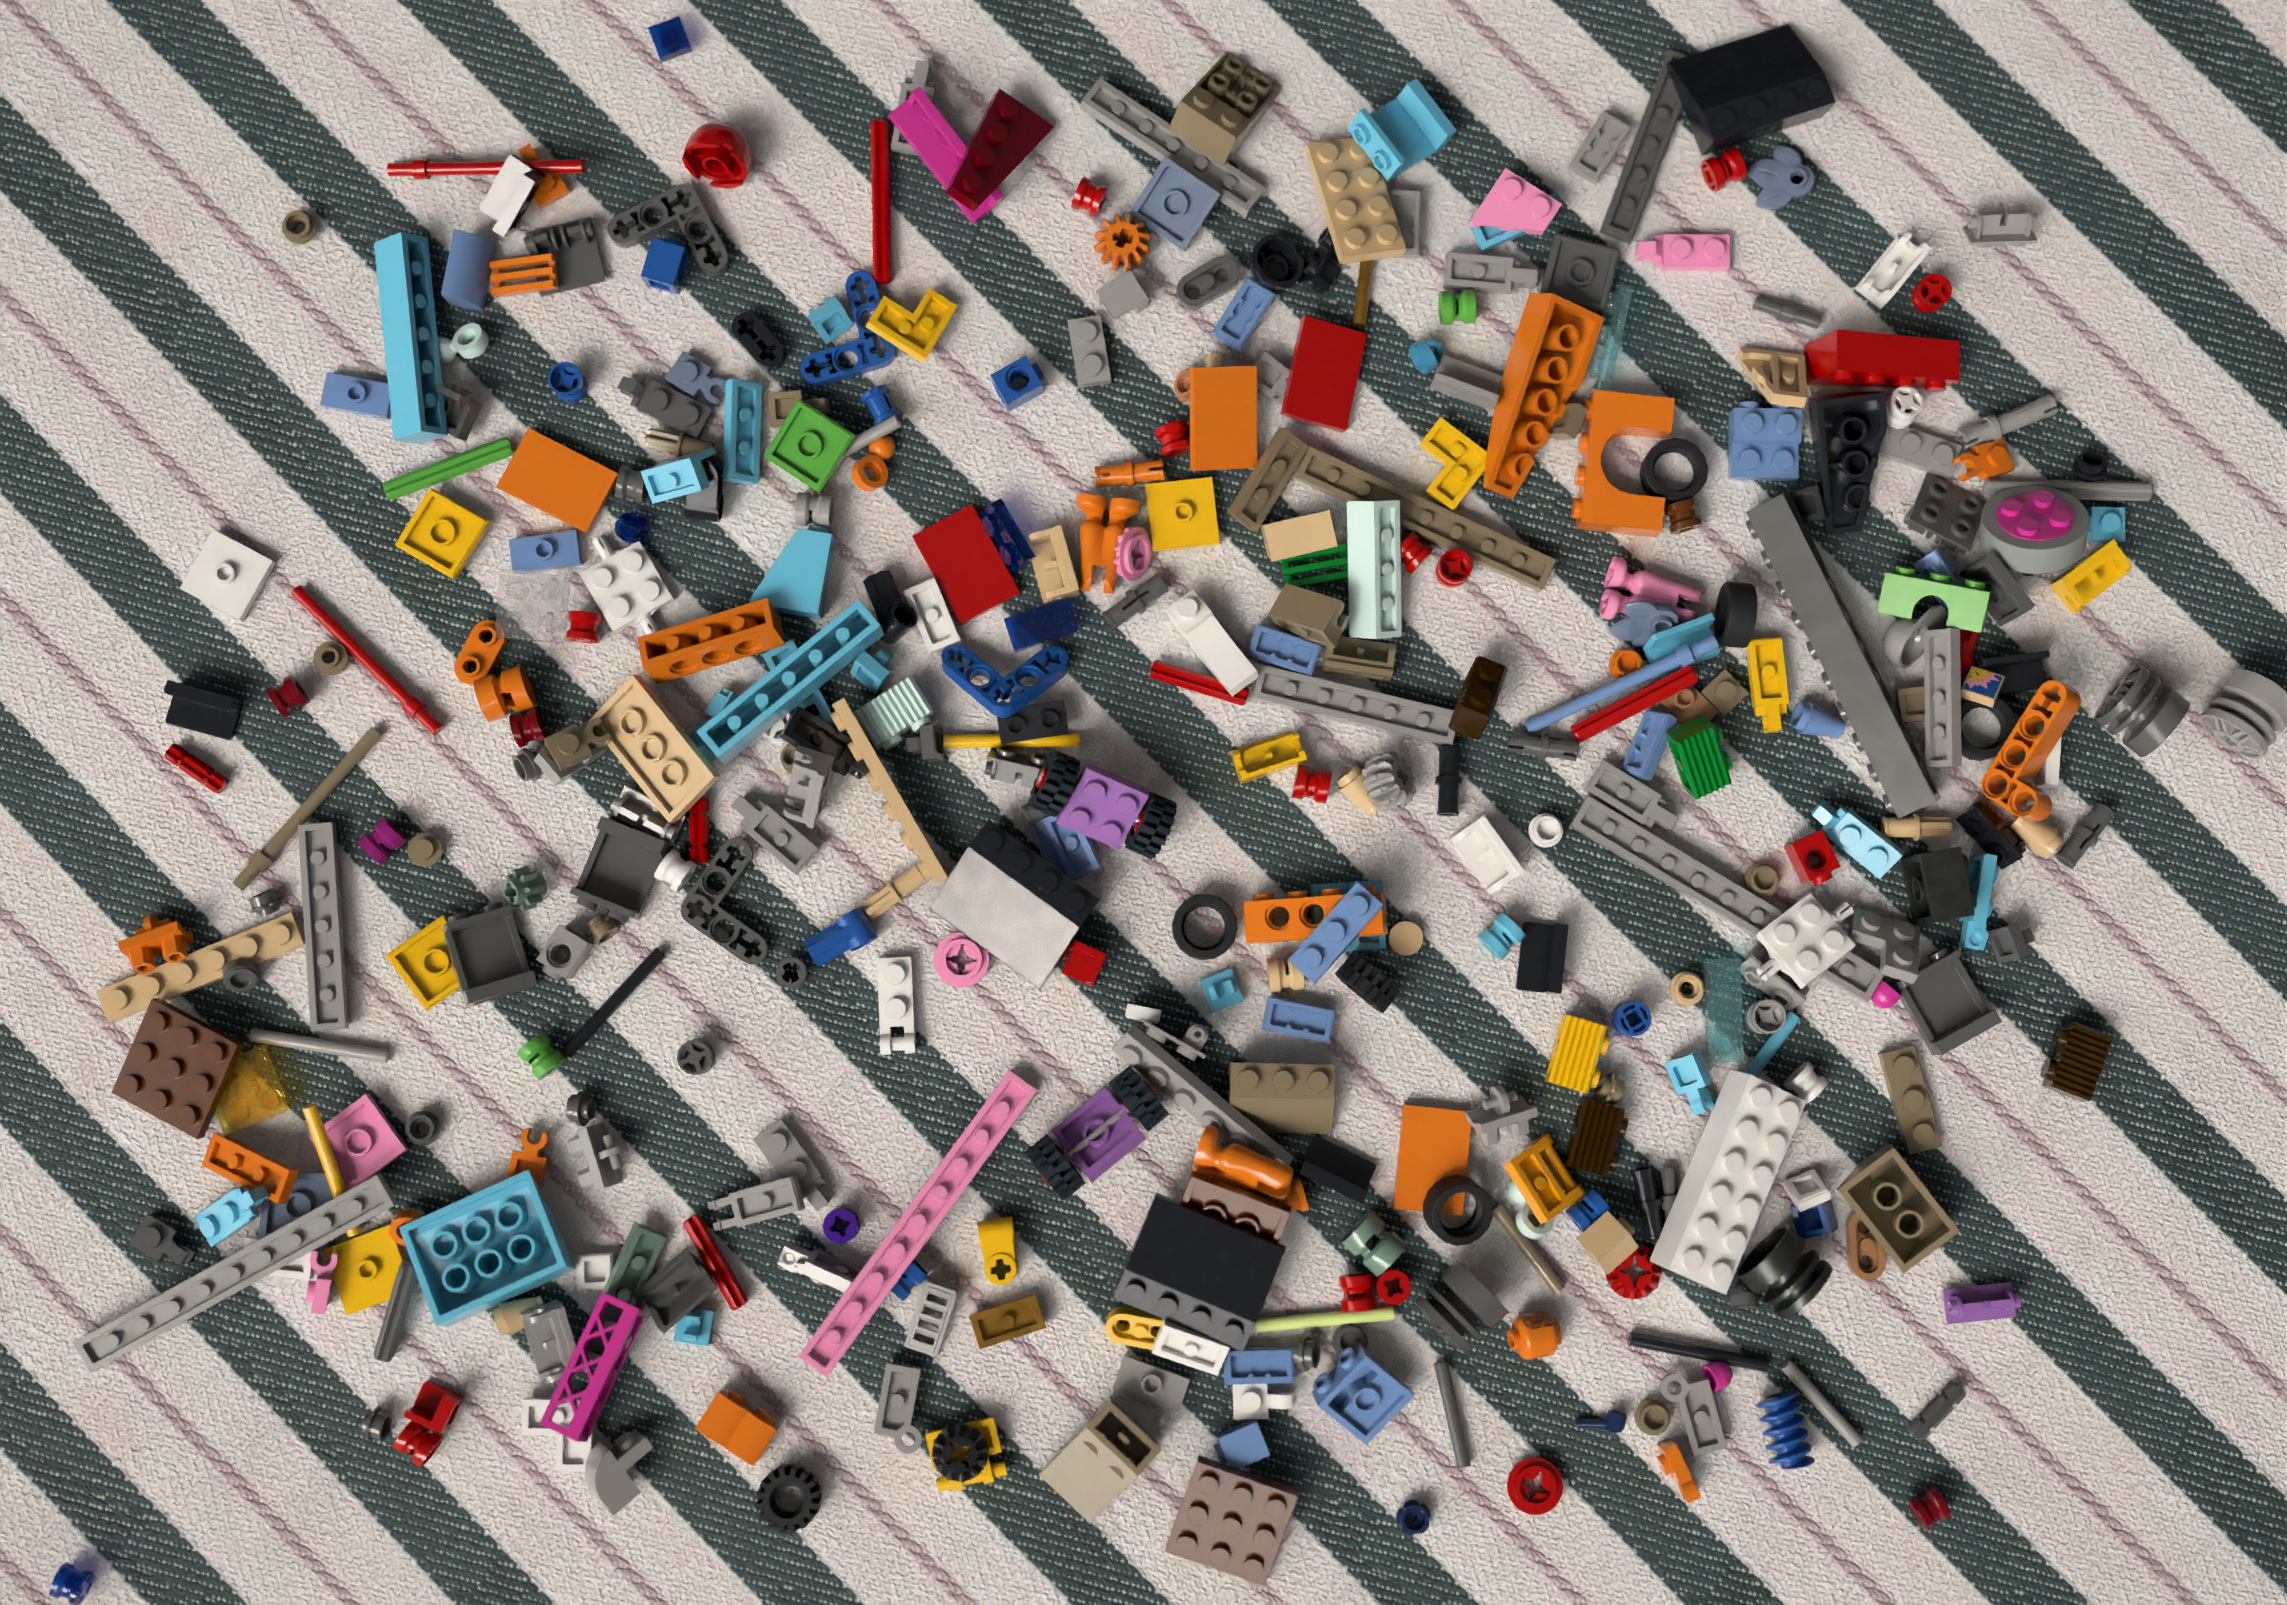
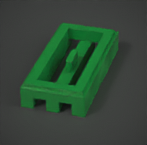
M1340 544L1337 547L1282 559L1281 565L1285 584L1302 588L1348 579V544ZM1341 554L1342 557L1289 567L1291 562ZM1338 566L1344 567L1342 572L1297 580L1291 579V575Z

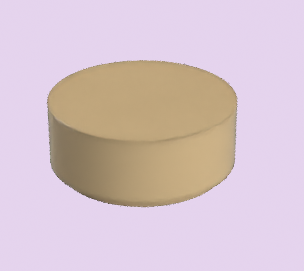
M1409 921L1397 923L1390 929L1388 934L1390 948L1401 956H1409L1416 953L1423 943L1421 929Z

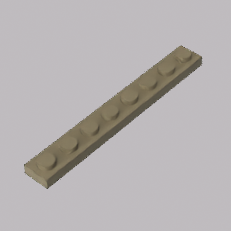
M1309 446L1295 476V480L1345 503L1348 501L1400 500V528L1410 533L1414 531L1419 537L1447 550H1463L1470 556L1473 562L1538 592L1543 590L1556 561L1554 558Z

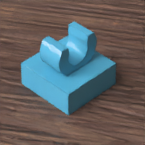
M835 296L832 299H823L825 304L818 309H809L808 318L826 344L854 325Z
M882 648L873 658L863 651L855 659L850 674L876 695L885 685L890 674L886 667L889 665L888 662L892 657Z
M1232 968L1199 980L1211 1013L1244 1001Z
M699 1307L692 1309L676 1323L674 1341L709 1346L716 1310Z

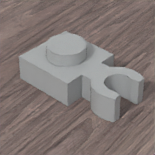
M1265 351L1254 363V365H1257V391L1268 400H1271L1277 394L1282 405L1287 386L1286 379L1290 371Z

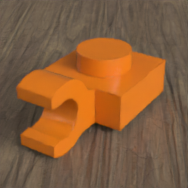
M530 143L518 150L523 160H539ZM544 174L546 177L534 197L540 209L570 194L560 174Z

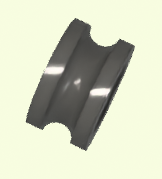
M788 957L777 965L776 978L784 987L798 988L807 981L809 975L808 968L801 959ZM790 963L792 967L798 964L801 968L797 973L800 978L796 982L793 979L787 982L784 978L787 974L785 967Z

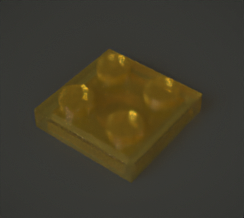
M265 1044L240 1054L215 1112L224 1136L231 1135L294 1109L270 1045Z

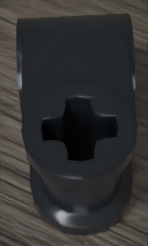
M711 455L700 460L702 466L706 467L707 473L711 474L707 478L710 487L685 495L684 516L686 519L721 521L724 505L723 463L716 455Z

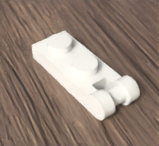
M912 957L877 958L881 1055H891L892 1051L905 1050V1054L916 1053ZM904 1026V1037L891 1036V1027Z

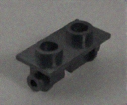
M1328 227L1320 234L1317 240L1319 246L1315 253L1304 261L1303 273L1297 281L1299 284L1312 282L1311 288L1319 294H1323L1324 290L1330 289L1340 271L1331 263L1333 259L1338 263L1339 261Z
M1064 700L1027 705L1010 717H997L1001 744L1069 734Z
M1980 799L1976 800L1970 805V810L1955 819L1987 854L1997 856L1996 864L2001 869L2024 857L2022 855L2026 851L2022 846L2024 842L2007 825L2002 827L2001 830L1996 827L2002 819L1991 809L1987 802L1982 803Z

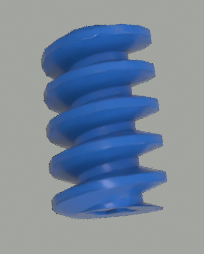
M1797 1390L1772 1394L1755 1404L1756 1408L1767 1409L1768 1412L1759 1418V1422L1771 1424L1770 1428L1762 1432L1763 1436L1774 1437V1441L1765 1446L1766 1450L1777 1451L1778 1454L1769 1459V1463L1780 1465L1782 1469L1803 1468L1815 1462L1812 1456L1806 1455L1812 1450L1811 1444L1802 1441L1809 1435L1807 1429L1799 1427L1805 1423V1417L1801 1414H1796L1802 1408V1403L1797 1400H1791L1798 1395L1799 1391Z

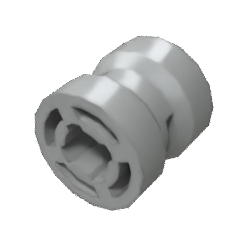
M798 492L795 505L796 526H807L813 523L821 527L831 528L834 506L833 494L822 493L818 497L811 496L809 492Z
M1758 1000L1752 1002L1747 1007L1744 1020L1747 1027L1757 1034H1773L1779 1032L1784 1027L1786 1011L1775 1000Z

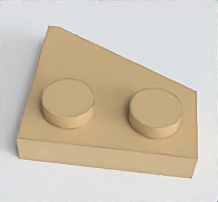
M1740 347L1737 356L1738 362L1770 404L1783 407H1805L1807 400L1805 355Z

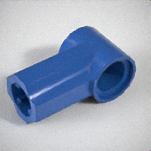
M858 907L835 920V924L804 940V943L817 967H820L849 950L852 952L877 939L878 935L863 907Z

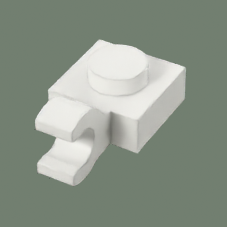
M1267 1384L1232 1385L1234 1420L1269 1419L1268 1408L1293 1409L1292 1392H1268Z

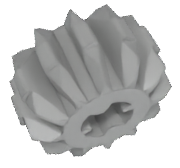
M1393 751L1378 754L1365 762V768L1362 769V775L1365 780L1362 784L1367 789L1366 795L1371 796L1374 806H1379L1383 812L1387 810L1392 811L1402 808L1407 803L1413 801V795L1416 793L1413 782L1416 779L1412 776L1411 767L1406 765L1404 757H1399Z

